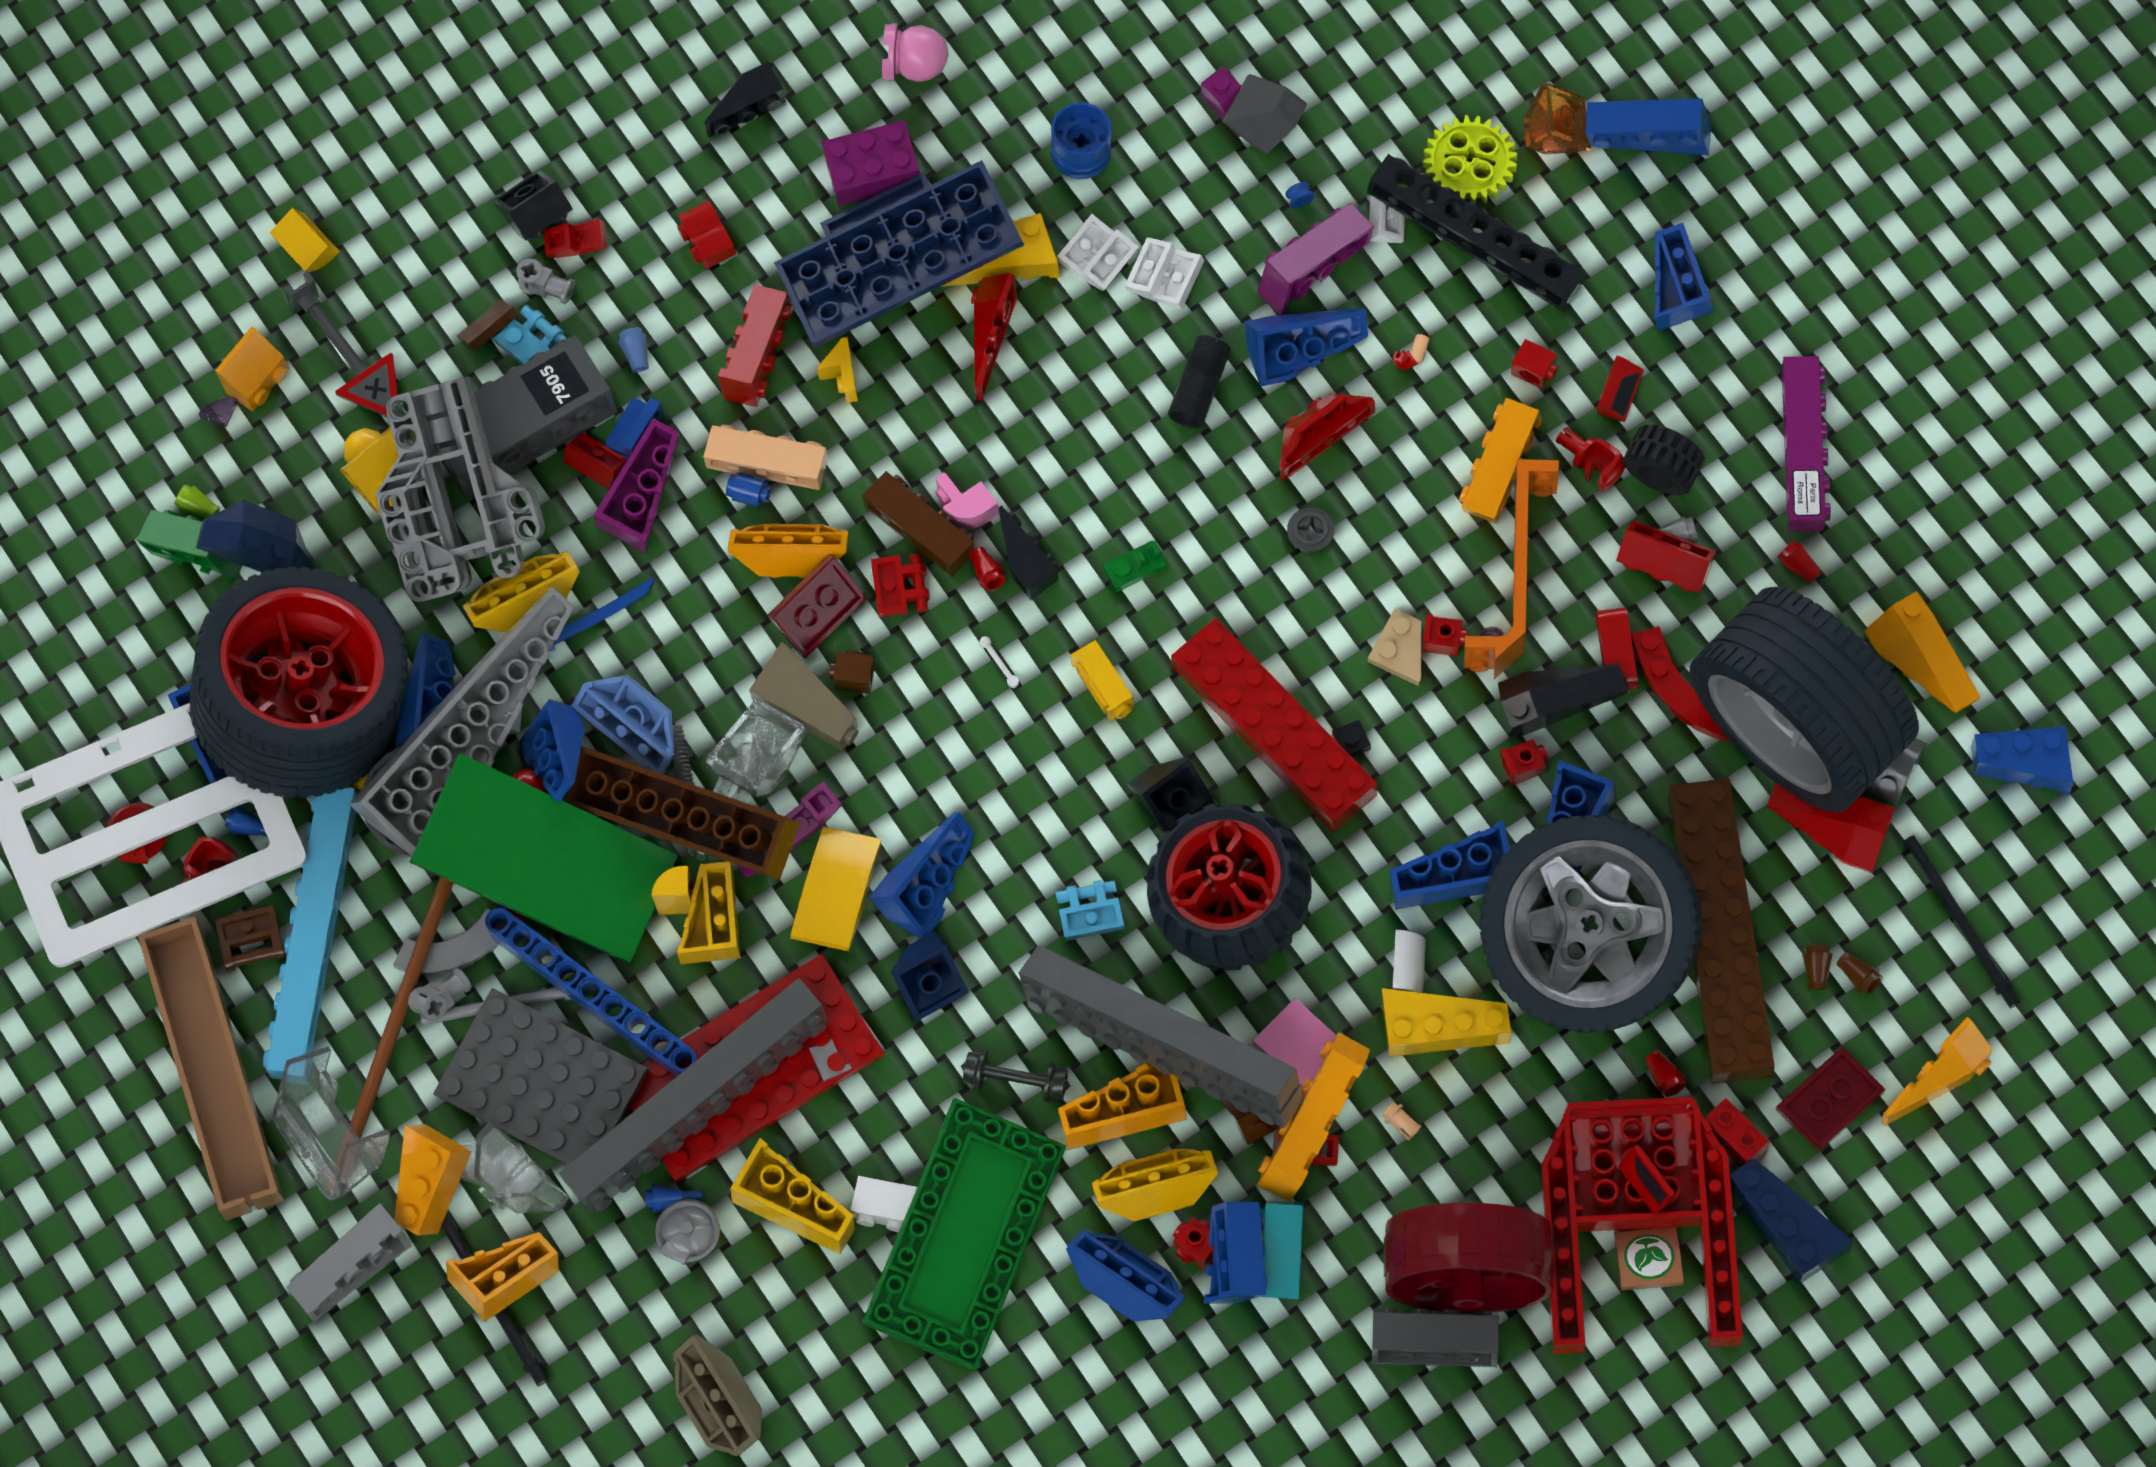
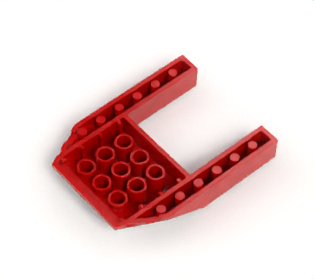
M1693 1097L1568 1103L1553 1141L1542 1162L1544 1217L1551 1223L1554 1240V1278H1552V1292L1549 1296L1553 1354L1584 1353L1585 1350L1578 1232L1700 1226L1709 1347L1741 1345L1743 1333L1729 1158L1726 1150L1720 1145L1712 1132L1713 1129L1707 1119H1704L1701 1114L1700 1108ZM1636 1145L1642 1148L1675 1192L1673 1203L1656 1214L1650 1210L1619 1168L1620 1162Z

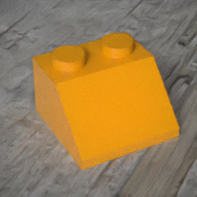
M251 326L215 371L226 394L251 411H254L258 405L261 406L266 402L271 389L276 383L279 384L284 380L289 367L284 356Z

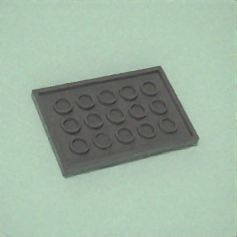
M491 988L433 1095L569 1165L622 1122L650 1070L603 1044Z

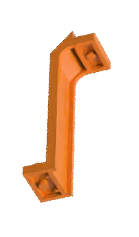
M1517 459L1513 626L1508 633L1502 636H1465L1464 668H1470L1474 672H1485L1488 669H1494V679H1496L1524 654L1526 634L1528 493L1538 497L1557 494L1559 460Z

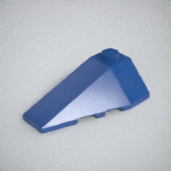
M1354 308L1275 315L1245 321L1247 351L1259 385L1266 386L1290 381L1297 377V373L1309 366L1313 368L1320 364V360L1335 352L1340 353L1367 338L1366 309Z
M424 632L420 635L398 719L395 745L397 747H401L455 688L453 676L456 675L449 643Z
M548 699L519 741L525 762L534 767L533 773L537 777L543 779V786L554 801L560 802L575 782L585 728L581 714L573 707Z
M954 812L892 869L870 895V899L886 919L919 939L930 934L942 919L945 912L943 904L947 894L952 893L955 883L952 882L958 866L963 865L975 832L959 812Z

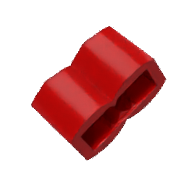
M709 200L678 215L680 225L676 227L683 241L689 240L693 247L689 251L696 264L702 263L704 268L708 269L736 255L734 245Z

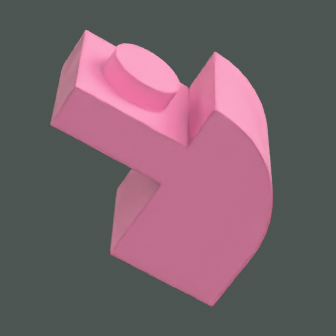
M945 472L935 478L937 485L935 494L944 505L942 507L943 512L952 520L951 524L955 527L975 529L999 515L997 501L981 481L961 494Z

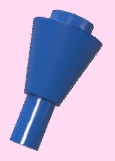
M237 806L236 810L230 809L225 822V826L229 827V834L263 835L268 837L259 818L240 806Z
M651 1183V1189H645L646 1208H651L652 1214L663 1211L672 1203L680 1200L693 1199L702 1202V1191H682L681 1189Z

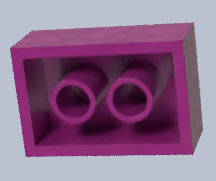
M905 120L821 142L838 207L870 199L920 174Z

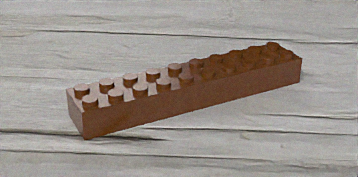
M1730 778L1669 785L1667 798L1676 854L1683 861V865L1688 869L1694 881L1701 906V939L1693 968L1711 1084L1771 1078L1775 1065Z

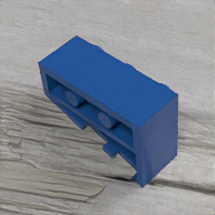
M1684 223L1655 232L1656 280L1654 319L1658 331L1714 312Z
M1225 1202L1212 1206L1208 1246H1214L1213 1263L1212 1265H1207L1206 1275L1211 1276L1210 1294H1204V1304H1237L1266 1295L1268 1281L1264 1272L1263 1258L1265 1256V1246L1262 1242L1261 1232L1263 1216L1260 1212L1259 1202Z

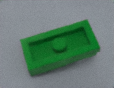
M1153 540L1102 564L1103 570L1116 593L1169 567L1156 541Z

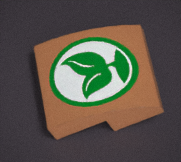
M1676 1227L1614 1232L1621 1291L1683 1286V1270Z

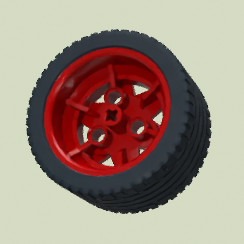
M287 567V569L277 568L271 572L267 570L261 572L258 576L257 574L248 577V580H242L237 583L236 587L232 586L226 591V594L221 595L217 603L213 604L209 613L204 618L197 638L189 709L191 722L195 728L194 732L197 738L200 739L202 748L207 750L206 754L211 760L214 759L215 764L220 769L223 768L227 775L235 777L236 781L241 784H247L249 788L254 790L257 788L260 792L266 794L274 793V796L282 797V795H286L287 798H296V796L309 798V796L314 795V797L323 796V793H334L337 789L342 790L347 788L349 784L353 785L358 782L360 777L364 778L369 774L370 769L372 770L375 764L386 755V751L389 750L394 739L407 678L408 655L405 648L406 643L404 637H402L400 627L396 625V619L393 615L389 614V609L381 604L379 598L371 595L372 592L366 588L363 589L355 581H349V578L345 576H337L334 572H323L322 569L317 568L311 570L309 567H301V569ZM299 643L313 645V647L306 652ZM266 648L267 657H263L258 663L250 661L256 654ZM314 662H320V663H322V664H324V665H323V666H317V665H315V664H313V663H314ZM345 669L349 672L353 685H348L338 679ZM269 673L274 675V677H266L263 674ZM245 697L256 699L254 705L251 704ZM304 706H310V707L313 708V709H311V710H306V709H304V708H302V707H304ZM326 712L339 715L335 718L326 720Z

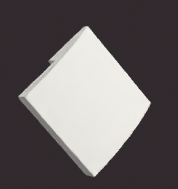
M1091 214L1056 259L1068 270L1094 287L1104 291L1139 246L1118 229L1113 231Z
M1147 237L1127 279L1125 288L1144 298L1182 310L1204 263V259L1200 254L1175 249L1173 243Z

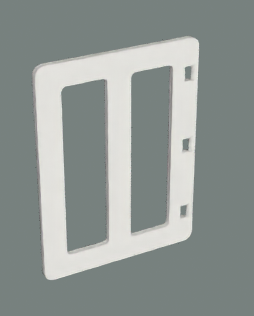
M190 703L0 782V842L46 954L54 966L65 967L300 868L306 862V852L283 798L274 796V793L266 794L260 792L257 788L256 790L249 788L247 784H241L236 781L235 777L230 776L45 854L37 852L22 816L25 809L197 738L194 732L195 728L188 714L190 712ZM119 742L122 750L107 756L104 755L103 748ZM32 778L35 786L18 793L15 785ZM252 802L270 841L267 848L78 928L70 929L52 888L54 883L243 803Z

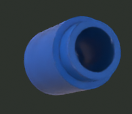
M741 472L738 474L732 473L729 476L726 485V496L732 497L733 501L755 507H761L763 503L768 502L771 495V486H768L767 479Z

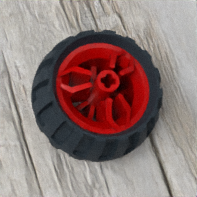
M1235 803L1230 804V807H1220L1218 804L1204 806L1203 811L1193 815L1188 813L1177 821L1178 825L1171 832L1166 831L1157 844V853L1151 857L1147 872V899L1151 915L1166 941L1175 950L1195 963L1208 968L1218 966L1223 970H1240L1242 965L1252 963L1254 966L1268 962L1267 957L1276 951H1284L1292 943L1293 934L1301 930L1306 920L1312 893L1311 875L1306 856L1293 834L1276 818L1264 811H1255L1248 805ZM1245 858L1250 859L1251 861L1239 872ZM1202 872L1208 873L1210 879H1206ZM1248 895H1253L1256 902L1250 901ZM1216 903H1219L1213 915H1208L1207 912Z

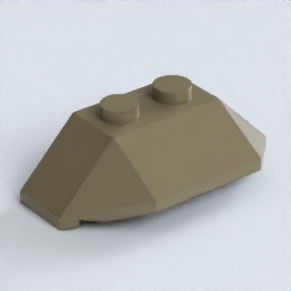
M693 1335L673 1353L674 1361L676 1362V1396L707 1447L727 1452L734 1456H740L761 1438L762 1408L731 1357L699 1335Z

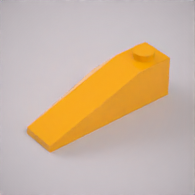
M1917 591L1893 604L1864 630V635L1883 660L1887 663L1891 662L1903 672L1904 676L1910 680L1912 678L1924 687L1929 695L1954 714L1980 700L1981 697L1935 616Z
M1967 1017L1940 1046L1941 1050L1936 1055L1938 1059L1935 1062L1933 1060L1928 1061L1922 1067V1070L1916 1077L1918 1081L1915 1084L1910 1082L1883 1113L1881 1122L1885 1126L1966 1083L1976 1073L1981 1076L1992 1063L1989 1060L1992 1048L1970 1018Z

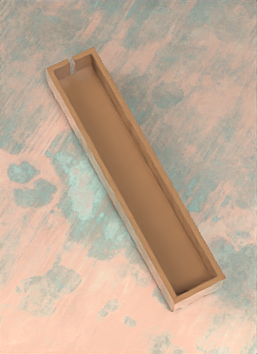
M192 917L138 935L220 1214L225 1221L251 1213V1206L255 1205L260 1210L284 1202L202 926L196 917Z

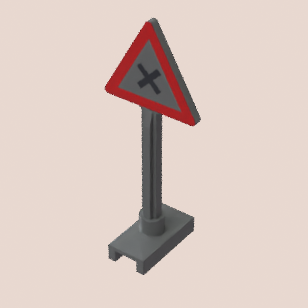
M306 271L303 274L305 280L303 285L293 290L288 284L284 289L288 303L293 311L297 313L303 308L306 313H310L357 374L356 377L335 391L336 396L388 417L386 412L387 402L390 398L398 395L393 354L389 353L372 366L366 367L319 306L320 301L317 299L319 295L315 280Z

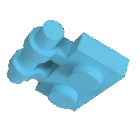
M526 305L522 308L520 314L527 321L521 325L517 320L513 319L494 340L498 346L523 365L529 362L530 358L535 354L550 350L557 342L567 337L563 335L564 331L557 325L552 326L544 319L545 315L539 310L534 311L530 306ZM537 328L546 335L541 341L532 334Z
M1102 880L1093 881L1094 885L1079 888L1073 885L1068 886L1067 890L1055 892L1057 904L1070 902V907L1059 909L1065 941L1124 930L1119 899L1106 900L1105 894L1117 892L1115 880L1104 883ZM1096 896L1097 902L1079 904L1080 899Z

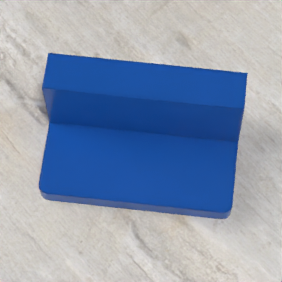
M651 397L647 403L632 398L607 438L605 446L629 458L652 419L660 421L664 415L661 402Z

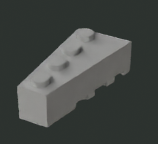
M379 1203L325 1253L319 1256L305 1271L297 1273L290 1280L287 1289L309 1318L315 1322L408 1250L411 1244L401 1228L382 1204Z

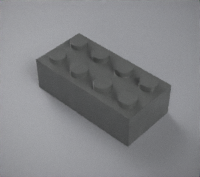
M1382 1308L1379 1312H1373L1372 1364L1497 1367L1499 1316H1493L1490 1311H1475L1474 1315H1461V1312L1458 1310H1444L1442 1314H1430V1311L1426 1309H1413L1411 1313H1398V1310L1394 1308Z

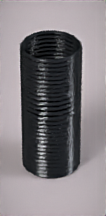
M1199 335L1196 337L1168 411L1169 417L1174 422L1188 428H1200L1204 425L1231 352L1230 346L1225 341L1210 335Z

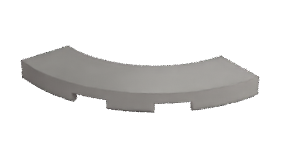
M486 908L481 918L460 936L444 942L432 943L421 975L452 972L455 968L461 970L473 965L475 961L484 957L487 953L494 951L499 944L491 938L485 925V917L491 910ZM498 922L494 929H503L506 927L507 922ZM405 940L393 963L394 968L406 972L416 941Z

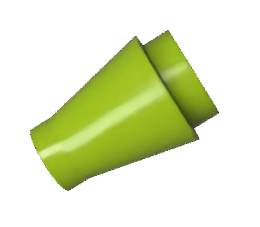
M185 484L174 502L179 507V511L204 519L220 511V507L214 504L194 485L190 487Z

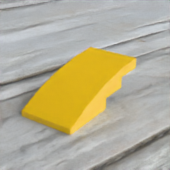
M823 826L806 877L790 939L849 952L865 908V898L873 878V868L881 849V839Z

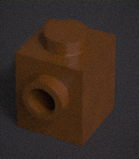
M847 650L846 653L838 652L836 662H831L829 679H833L835 690L871 694L875 671L873 656L863 655L862 652L856 650Z

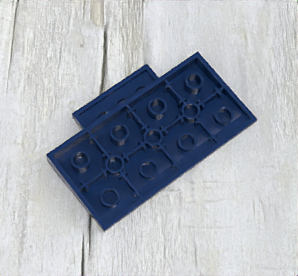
M981 160L932 185L929 184L923 172L821 222L820 224L826 235L825 238L774 263L811 344L816 348L1024 246V243Z

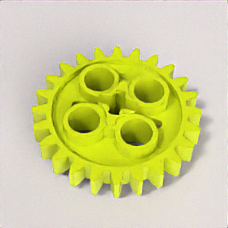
M1465 115L1464 123H1460L1455 117L1453 118V126L1450 127L1444 122L1442 126L1443 132L1435 129V139L1428 138V148L1424 149V157L1426 159L1423 160V168L1427 169L1426 174L1442 187L1454 190L1462 199H1470L1471 202L1476 204V199L1481 198L1484 203H1487V195L1490 194L1495 199L1498 198V189L1506 191V182L1513 181L1512 173L1516 172L1517 164L1514 163L1517 161V153L1513 152L1515 150V143L1508 142L1509 133L1500 135V124L1491 128V119H1488L1485 124H1481L1480 116H1477L1474 122H1470L1468 115ZM1460 142L1463 143L1465 146L1462 148H1456L1452 145L1454 143ZM1484 147L1492 148L1493 151L1485 153L1481 151V149ZM1450 168H1456L1459 170V172L1456 174H1451L1447 170ZM1478 173H1485L1488 175V177L1478 178L1475 175Z

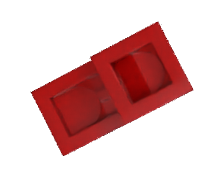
M599 218L576 226L564 223L546 229L543 232L545 255L547 258L577 256L607 248L605 222Z

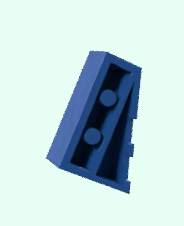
M2065 726L1974 734L1971 751L1975 775L2013 783V781L2032 785L2033 788L2041 789L2043 787L2060 791L2061 794L2070 795L2073 786V776Z

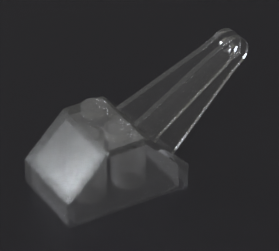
M756 698L707 757L706 768L719 775L713 792L727 796L732 785L735 784L738 788L731 798L741 802H745L750 794L755 797L770 794L787 774L805 738L806 726ZM691 848L688 849V854L694 856L697 853L696 858L700 861H703L708 855Z
M489 1122L477 1134L476 1140L455 1141L472 1151L460 1180L481 1186L478 1189L479 1192L490 1202L493 1201L502 1210L507 1207L515 1213L557 1211L569 1199L513 1138Z

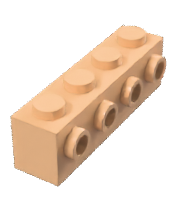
M712 425L703 456L707 469L733 474L741 472L769 481L820 490L828 461L826 447L817 442L807 441L806 443H801L787 436L770 437L757 430H750L749 432L740 431L731 425H721L720 427Z

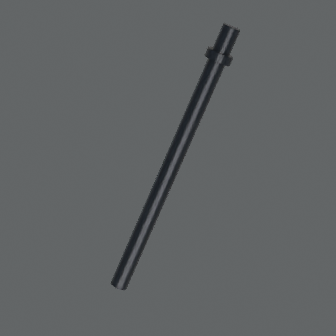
M1915 835L1908 837L1904 841L1996 986L1994 991L1997 995L2001 994L2010 1009L2017 1006L2020 1001L2011 989L2013 984L2010 980L2004 978Z
M446 1213L441 1227L461 1260L473 1256L448 1213ZM503 1309L495 1315L496 1319L524 1364L522 1368L525 1373L531 1375L537 1387L542 1386L548 1379L540 1368L541 1362L539 1358H534L507 1311Z

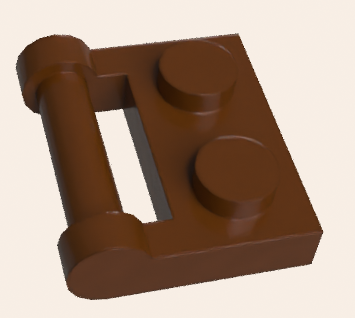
M274 905L215 919L222 957L227 972L235 971L236 967L275 957L277 960L286 958ZM268 939L272 940L273 946L237 955L232 953V948Z

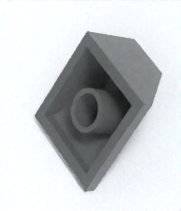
M1249 74L1245 78L1222 122L1258 151L1266 155L1296 127L1307 103L1289 88Z

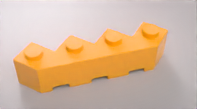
M1339 1032L1332 1042L1326 1040L1318 1055L1323 1059L1317 1073L1312 1080L1306 1078L1301 1086L1303 1102L1285 1128H1279L1278 1133L1282 1137L1278 1147L1271 1157L1266 1155L1257 1170L1262 1173L1257 1184L1258 1186L1289 1203L1304 1182L1309 1172L1307 1170L1313 1159L1322 1148L1333 1121L1338 1117L1350 1095L1348 1093L1355 1079L1360 1076L1370 1053L1369 1048Z

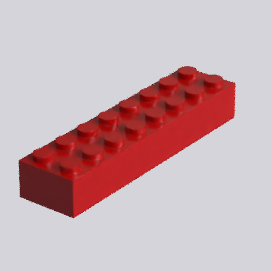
M1216 618L1171 655L1172 668L1332 833L1336 832L1377 796V782Z

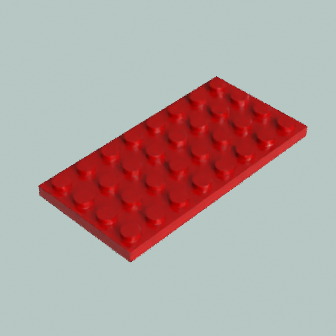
M822 954L681 1039L682 1042L694 1050L698 1059L701 1058L798 978L822 1004L829 1020L826 1024V1029L820 1035L808 1038L802 1043L803 1047L798 1053L792 1057L787 1055L778 1063L779 1067L769 1076L763 1075L754 1082L755 1086L750 1092L743 1096L738 1095L731 1101V1106L720 1115L715 1114L707 1121V1126L701 1132L690 1134L683 1140L684 1144L680 1149L672 1154L668 1152L661 1158L676 1183L885 1056L882 1048ZM832 1039L838 1053L829 1056L827 1060L829 1069L838 1072L843 1070L845 1065L849 1063L852 1069L823 1081L809 1048L825 1046ZM651 1058L641 1064L650 1071L630 1105L633 1112L676 1078ZM682 1060L678 1067L687 1068L691 1065L692 1060Z

